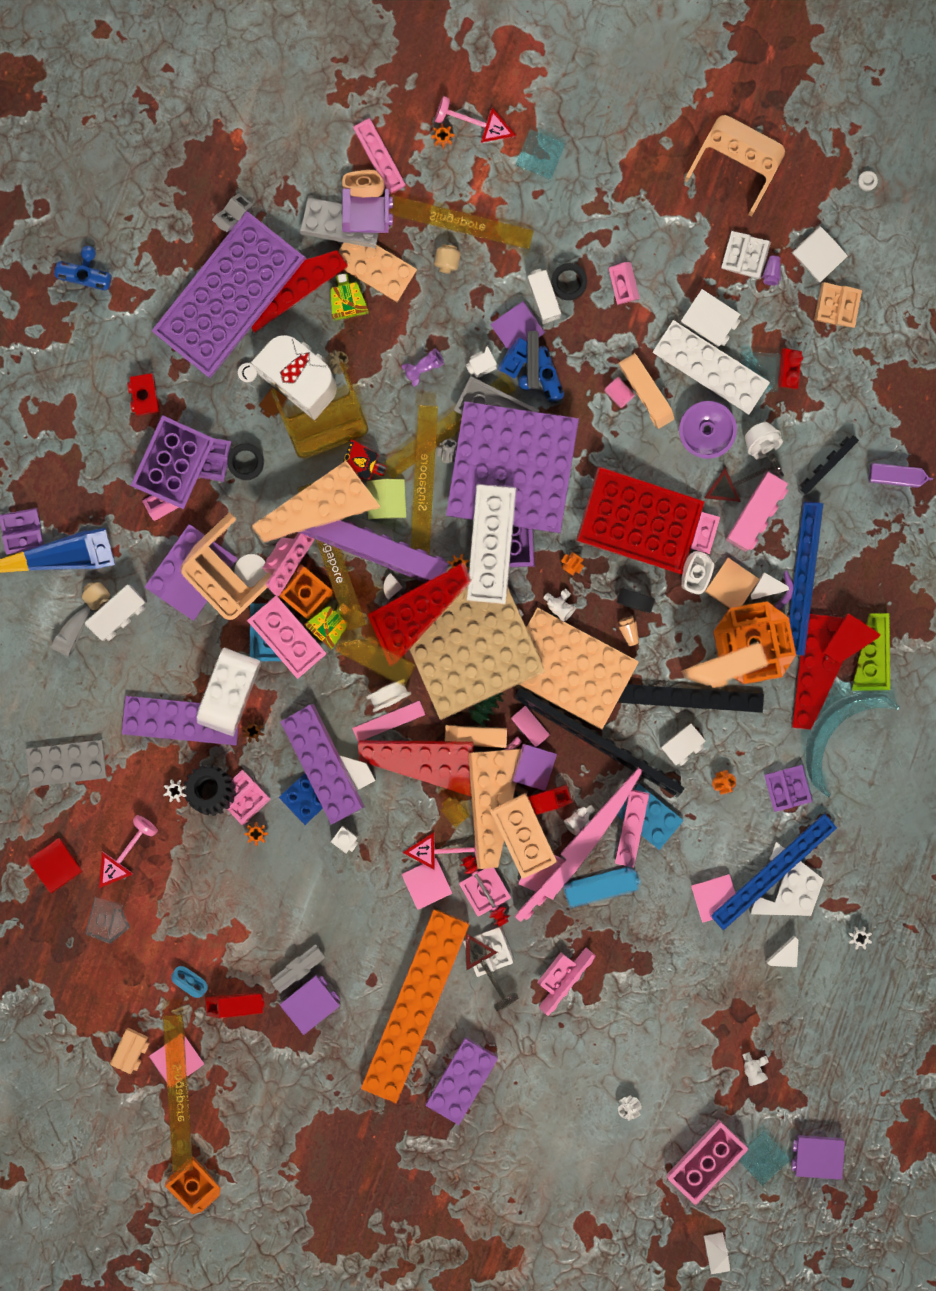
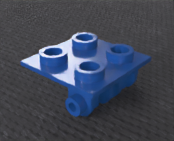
M306 773L279 796L281 801L304 825L323 809Z

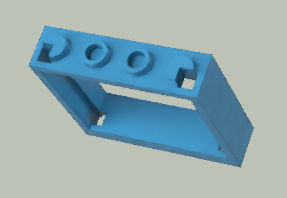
M625 867L568 882L563 887L567 902L571 908L638 890L637 885L641 883L638 873L630 867Z

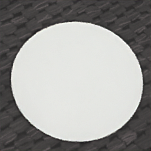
M245 555L237 561L235 574L246 586L253 587L267 574L262 568L266 562L258 555Z

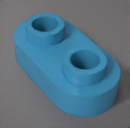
M176 967L171 974L173 983L195 998L202 997L207 991V983L186 967Z

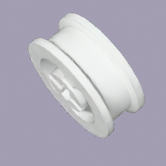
M405 679L389 684L366 697L372 701L374 706L373 712L393 705L411 695V692H407L403 684Z

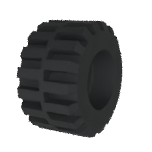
M208 764L207 767L204 765L199 766V770L193 769V774H188L187 776L189 778L188 782H184L186 789H183V793L187 795L185 800L189 802V805L207 816L209 814L216 816L217 812L222 814L224 813V808L228 810L230 808L228 804L234 802L232 796H236V791L233 790L236 786L232 782V777L219 767ZM209 781H217L218 790L216 795L209 800H203L202 789L204 785Z

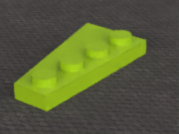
M889 613L869 614L867 626L881 635L878 639L861 649L851 691L891 690Z

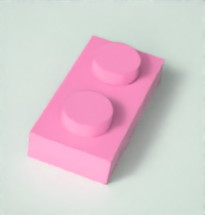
M701 512L691 546L692 550L710 554L720 517Z

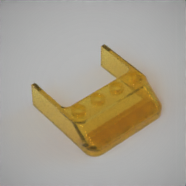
M343 362L339 364L348 384L349 393L332 400L315 420L305 412L291 417L286 416L275 389L271 390L295 452L302 459L310 458L348 443L351 439L361 438L368 432L367 422Z
M367 637L366 640L360 638L341 642L334 649L403 686L406 685L416 666L379 647V642L370 637Z

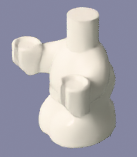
M567 589L561 592L559 598H554L550 593L544 596V599L548 602L549 609L562 622L568 620L576 609L575 606L565 602L571 595Z
M591 805L587 808H579L571 817L564 820L565 826L571 833L577 835L587 825L589 816L595 812V809Z
M750 1052L742 1055L745 1060L744 1071L748 1076L750 1086L757 1085L768 1079L760 1068L769 1063L767 1056L761 1057L759 1060H752Z

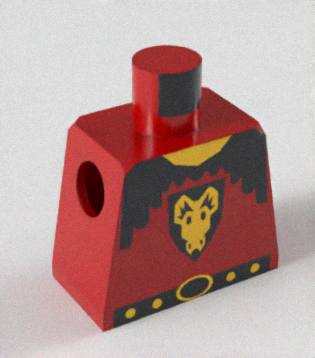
M352 439L350 440L343 462L347 461L359 479L371 481L373 474L384 477L387 470L386 465L378 463L379 454Z

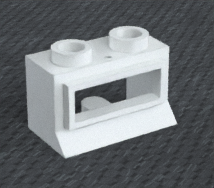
M487 346L485 353L481 351L470 357L466 368L470 376L474 375L478 379L497 369V364Z

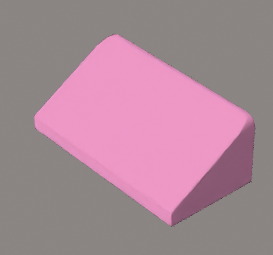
M624 262L608 267L617 305L640 299L631 263Z
M154 496L143 500L149 515L154 521L179 508Z
M526 706L511 717L535 747L550 736Z

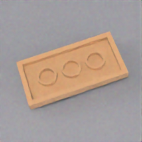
M343 243L338 251L349 266L344 270L345 272L397 303L417 271L416 268L376 245V248Z
M526 794L490 810L522 879L557 863Z

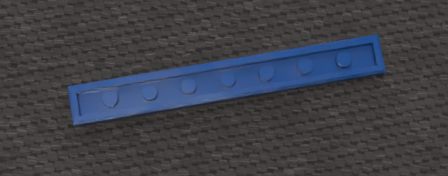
M804 501L789 615L796 655L805 656L824 504L819 502Z
M825 813L821 815L711 914L710 917L724 931L837 829L835 824Z

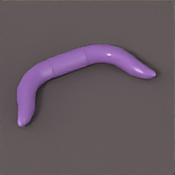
M787 570L784 572V580L789 590L774 605L779 611L789 602L793 594V582Z

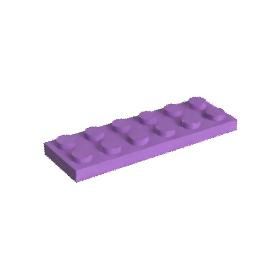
M126 696L122 734L237 745L239 724L233 737L197 723L201 703Z
M311 704L282 720L281 724L330 823L335 824L364 808L365 806L315 705Z

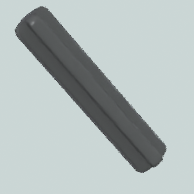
M538 331L527 332V386L529 388L539 387Z

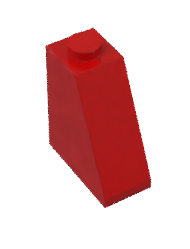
M848 613L823 649L824 659L832 664L835 662L841 663L878 639L881 634Z
M567 784L527 796L535 815L572 803Z
M259 993L205 997L206 1016L214 1018L263 1013L265 1006L264 998Z

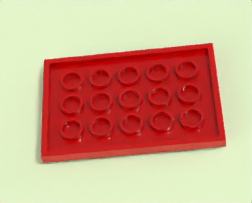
M598 467L576 541L682 575L705 501Z

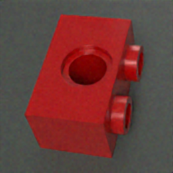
M154 374L131 376L127 386L129 394L132 393L133 401H130L132 412H135L136 416L160 413ZM142 390L148 392V397L145 400L138 398V394Z

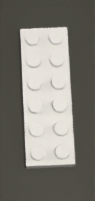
M674 320L653 351L654 354L748 415L770 383Z
M477 485L469 571L472 582L468 585L467 600L506 604L516 488Z

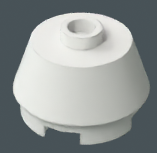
M768 422L754 425L745 435L748 454L754 456L756 460L767 457V452L773 448L777 450L783 443L781 432Z

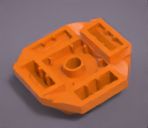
M768 601L729 608L713 631L718 658L749 647L751 639H755L760 643L768 665L734 677V679L742 684L783 677L796 656L789 617Z

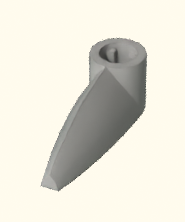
M88 606L77 612L64 625L52 643V650L67 657L71 656L85 627V622L92 611Z

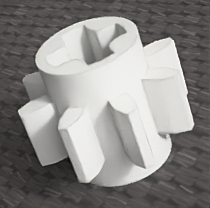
M170 780V786L164 785L168 789L164 796L169 795L171 797L169 802L176 798L179 803L181 802V796H187L183 793V789H186V786L182 787L180 785L181 780L177 784ZM176 786H178V791H180V794H176L175 796H173V791H171V788H175Z
M864 926L861 930L854 927L855 931L848 933L852 936V940L848 942L850 944L855 943L854 949L856 950L859 946L866 949L865 945L872 943L868 940V936H871L872 933H865L866 927ZM857 934H861L862 936H864L862 938L863 942H859L858 940L856 941V939L858 938Z
M630 1095L619 1100L621 1105L618 1107V1112L622 1118L630 1121L641 1115L638 1112L642 1109L641 1103L637 1098H632Z

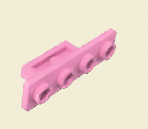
M298 532L295 539L281 537L277 542L276 547L262 567L267 573H272L266 586L275 596L281 594L315 540L314 538Z
M585 948L574 962L563 953H560L537 982L550 992L539 1006L547 1016L557 1008L558 1003L568 994L573 984L580 979L584 970L592 964L595 954L588 948Z

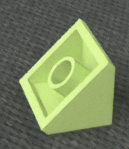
M405 479L366 481L368 491L380 505L379 509L368 511V520L406 518Z

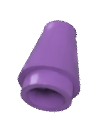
M769 256L762 276L764 284L776 286L781 281L780 257Z

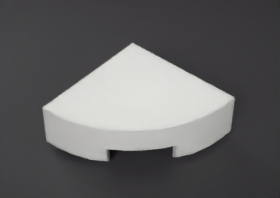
M391 573L384 582V593L389 600L403 588Z

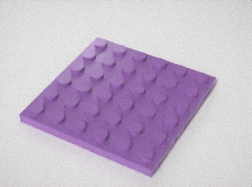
M464 402L446 516L474 520L478 484L516 488L514 527L561 534L579 419Z

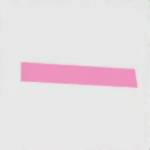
M420 701L352 729L359 742V740L368 739L424 716L425 713Z

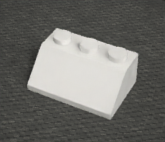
M126 585L89 618L85 625L102 641L106 639L110 641L117 635L115 631L118 628H125L131 622L130 618L134 614L138 616L146 609L144 605L147 602L131 585Z

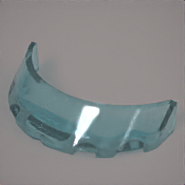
M878 693L849 695L827 707L821 713L820 718L813 724L806 743V767L813 786L825 797L829 798L831 796L825 788L822 776V759L829 738L842 722L856 713L873 708L898 710L900 706L886 695Z

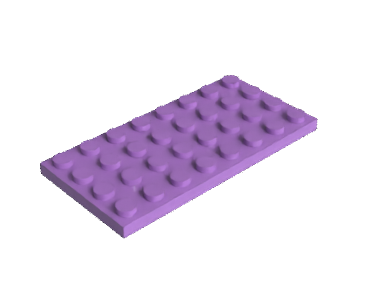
M246 211L153 328L152 332L211 379L306 258Z

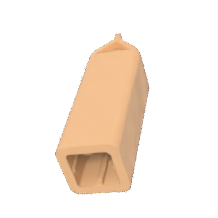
M446 725L445 741L474 742V746L506 748L507 728Z

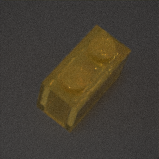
M449 797L441 803L443 806L441 812L455 828L470 816L469 812L456 797L453 799Z

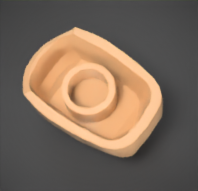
M377 170L349 172L343 176L342 180L343 189H350V197H379L383 194L385 188L384 180Z

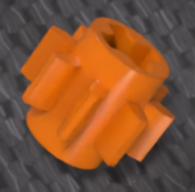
M441 124V128H433L436 134L432 135L431 139H436L435 147L439 144L445 149L446 144L452 145L450 138H454L455 134L449 133L451 130L450 126L446 129ZM441 133H444L446 136L445 140H441V137H439Z
M573 552L570 555L565 554L561 560L563 563L561 568L572 576L575 572L579 574L584 568V565L581 564L584 559Z
M463 554L460 555V558H456V556L453 555V562L447 561V563L452 565V568H454V563L462 561V564H465L466 567V563H468L470 560L464 561Z
M728 770L715 773L716 777L712 780L713 788L716 791H720V795L733 792L732 788L736 786L735 776L729 774Z
M255 822V827L253 828L248 825L247 827L250 831L244 833V835L250 838L248 843L255 841V846H258L259 840L265 843L266 841L263 837L269 834L263 830L266 825L259 827L258 822ZM255 829H258V832L262 834L258 836V839H255V836L251 834Z

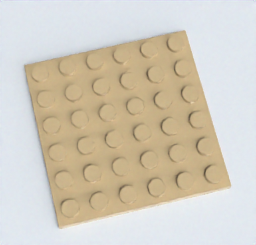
M467 586L409 649L440 720L546 672L508 587L506 604L467 600Z

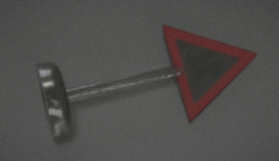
M774 452L768 455L770 466L733 483L725 467L704 498L741 502L735 489L736 486L771 470L774 471L776 477H784Z
M466 933V971L479 963L482 965L501 997L494 1004L495 1011H500L518 1000L519 997L516 993L504 995L484 961L497 954L498 951Z

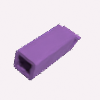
M878 463L870 464L869 483L918 488L925 482L933 480V478L928 477L922 468Z

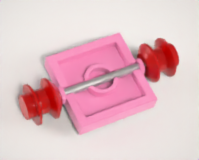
M470 854L461 860L462 864L460 866H465L464 874H471L472 876L460 882L459 885L476 915L479 917L492 910L489 918H494L495 923L493 925L498 924L500 927L509 922L508 918L510 915H505L506 907H499L498 905L510 899L511 896L495 868H486L478 871L477 863L475 862L476 856L472 857Z

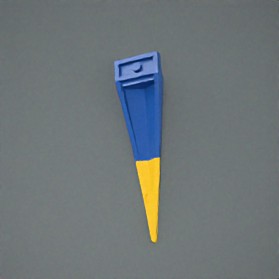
M105 527L88 532L86 530L0 559V573L55 569H99L115 565V560Z

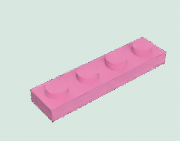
M632 789L629 794L615 864L632 868L635 866L650 793Z

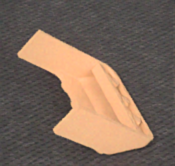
M723 115L716 120L684 181H689L706 148L711 147L764 175L766 178V182L748 214L752 216L785 155V149L780 143L727 115Z
M230 512L192 548L180 568L182 575L227 620L235 619L267 588L266 583L272 573H267L253 587H248L209 547L236 520Z
M757 643L723 657H717L682 670V674L685 679L712 686V688H718L728 684L727 680L768 664L760 643Z

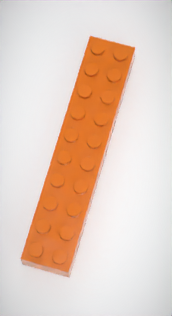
M433 909L361 1086L362 1090L397 1104L469 927V922Z

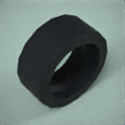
M565 263L557 267L551 278V286L555 295L567 301L579 298L587 286V275L583 268L573 263ZM565 271H574L580 278V286L573 293L563 292L558 286V278Z
M248 443L239 444L229 452L227 465L230 472L236 478L252 480L262 472L264 457L261 451L254 445ZM242 451H250L257 458L256 468L250 473L239 472L235 467V457Z
M621 588L616 602L636 610L651 613L655 599Z

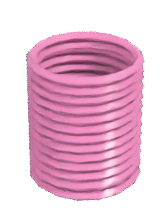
M619 377L604 389L605 393L620 408L635 396L634 392Z

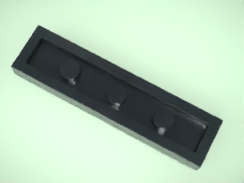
M854 435L851 438L848 436L844 438L839 444L841 448L837 452L833 450L826 457L828 461L824 465L820 463L813 470L815 475L811 479L807 477L799 485L801 489L798 492L803 497L806 496L859 440Z

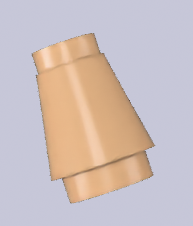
M633 616L619 620L620 625L618 627L628 646L638 644L637 621L634 620Z

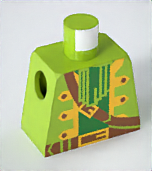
M347 274L337 275L338 286L331 288L333 321L369 314L357 282L349 284Z
M344 603L335 611L328 606L309 620L305 626L333 650L349 625L344 618L351 610Z

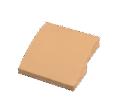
M826 282L821 283L814 320L855 328L862 290Z
M727 558L705 592L728 608L739 607L743 605L760 579Z

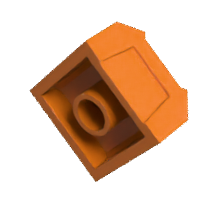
M300 563L279 596L309 620L315 617L328 603L333 590Z
M194 1156L189 1158L170 1175L165 1182V1187L191 1214L200 1213L219 1197L221 1190L220 1186Z

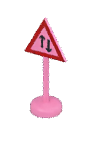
M445 96L442 97L435 116V122H443L446 114L484 127L485 130L480 143L516 137L515 133L493 108H491L487 123L448 110L450 100Z
M139 815L135 816L133 824L139 831L117 861L102 851L99 888L133 875L132 872L120 863L142 833L154 836L158 832V829L149 820Z
M433 832L403 853L435 870V854L475 852L476 856V845L475 847L435 849Z

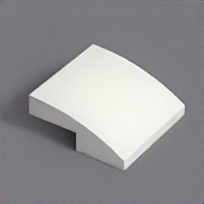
M820 226L792 252L802 266L806 267L818 282H821L847 257L840 246Z
M732 231L721 268L761 279L771 242Z
M502 926L474 936L477 940L498 951L495 955L473 966L477 977L515 962ZM470 939L471 963L491 953L490 950L479 945L478 948L482 953L479 954L478 950L474 948L475 944H479ZM464 940L463 943L467 950L466 940ZM471 949H473V951L475 952L476 956H477V954H478V959H474V958H473V957H475V956L473 955Z

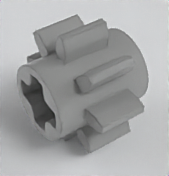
M447 439L443 443H439L437 456H441L443 462L453 463L455 461L456 441Z

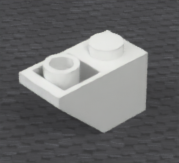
M340 756L356 790L376 781L367 763Z

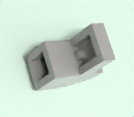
M238 193L229 200L224 210L214 216L212 221L221 230L230 232L245 212H250L253 204Z

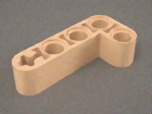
M634 353L620 361L618 364L648 410L655 427L660 429L675 420L668 402L638 356Z

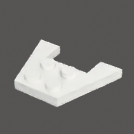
M775 842L769 860H773L785 848ZM800 861L783 876L775 901L772 902L760 897L753 904L750 914L811 916L824 879Z

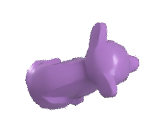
M434 348L417 365L406 363L402 365V368L405 370L406 377L412 381V385L417 386L421 373L430 371L433 368L437 369L445 363L440 352Z

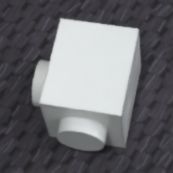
M342 826L331 843L345 853L348 850L352 852L358 844L356 841L358 836Z

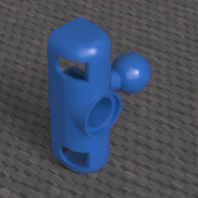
M92 246L82 248V266L63 261L56 263L54 276L58 280L107 291L110 288L112 281L110 273L89 268L90 261L96 256V251ZM80 271L88 273V277L85 280L78 279ZM59 274L66 275V279L59 278ZM96 283L104 285L103 288L96 287Z
M540 346L539 381L547 401L553 403L561 400L564 397V392L547 347ZM544 369L552 371L551 379L543 378L542 371ZM522 375L518 381L519 386L524 390H528L530 388L527 386V375ZM547 390H549V393L551 395L550 398L547 397Z

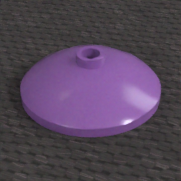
M702 401L692 405L683 414L679 425V435L684 447L691 454L705 459L716 458L726 453L733 445L737 434V425L733 414L724 405L714 401ZM709 425L711 427L710 431L705 432L704 426Z

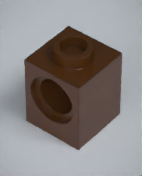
M272 387L258 405L261 408L260 412L267 418H270V416L276 418L288 402V398Z

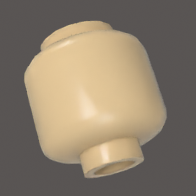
M443 244L442 247L436 250L434 265L440 268L439 272L450 274L451 271L458 269L461 253L457 250V247Z
M89 583L83 589L82 599L91 610H99L110 601L111 595L102 583Z

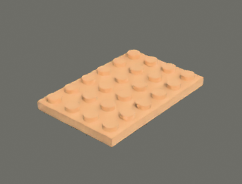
M537 607L526 628L546 672L518 685L603 729L639 661L568 623L562 622L560 619Z

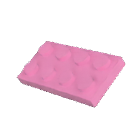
M275 596L247 620L297 679L327 654L278 596Z

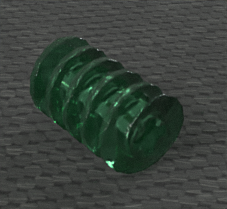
M501 692L481 701L479 704L473 705L475 710H468L471 715L469 717L486 727L487 725L484 720H491L488 713L495 714L492 708L500 707L497 701L503 702L504 699L501 695L505 694Z

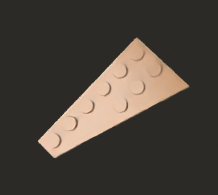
M345 461L252 525V528L264 543L291 533L305 531L308 528L318 527L352 515H359L369 510L379 509L380 505L347 461Z
M521 749L469 753L477 869L496 868L499 866L504 839L490 810L513 799L516 782L512 781Z

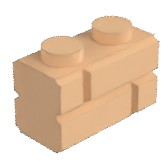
M127 1028L110 1065L129 1074L133 1070L137 1071L141 1064L139 1057L141 1053H146L150 1044L147 1042L149 1037Z

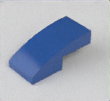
M518 338L508 350L497 369L515 379L523 363H527V341Z

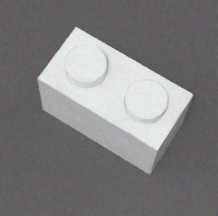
M689 723L660 748L674 765L680 764L682 766L690 759L688 755L693 751L696 754L705 747L703 745L705 740L695 727Z

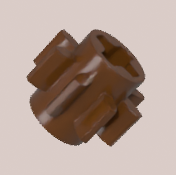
M248 720V726L242 727L245 730V734L242 737L248 736L249 743L253 738L259 742L258 737L260 735L265 736L261 732V729L265 726H258V720H255L254 724H251ZM256 726L258 734H254L252 737L248 729Z

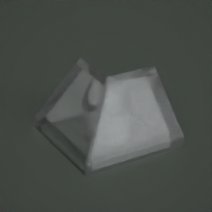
M95 897L85 934L111 944L130 928L122 911L124 904Z

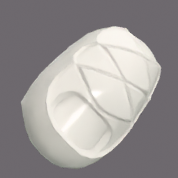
M695 551L688 556L682 574L681 586L683 589L695 594H701L705 591L714 569V563L707 554Z

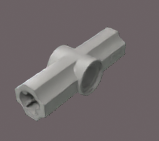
M315 944L304 954L297 956L285 966L286 968L276 974L270 981L281 993L292 983L299 981L311 971L310 969L320 963L326 956Z

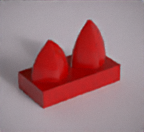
M782 349L778 387L798 389L800 367L804 359L802 351Z

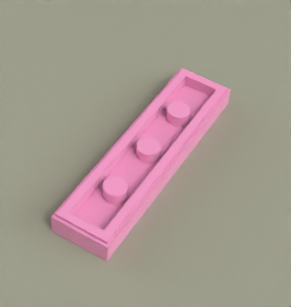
M370 118L353 126L375 170L383 178L385 188L389 189V195L405 187L406 184Z

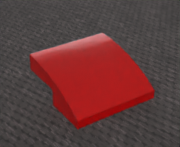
M60 838L28 859L32 868L51 894L83 872Z

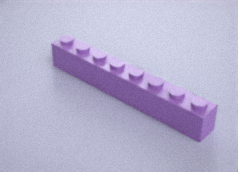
M338 520L299 532L424 583L445 573L449 564L442 557L429 556L422 549L414 550L409 548L410 545L404 542L396 543L391 541L392 538L387 535H376L373 530L366 527L361 529L356 527L354 522L345 520V522Z

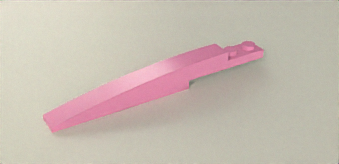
M639 767L561 852L565 860L515 914V917L520 922L531 917L534 913L532 909L536 905L540 906L547 899L546 894L553 898L584 862L630 794L642 772Z

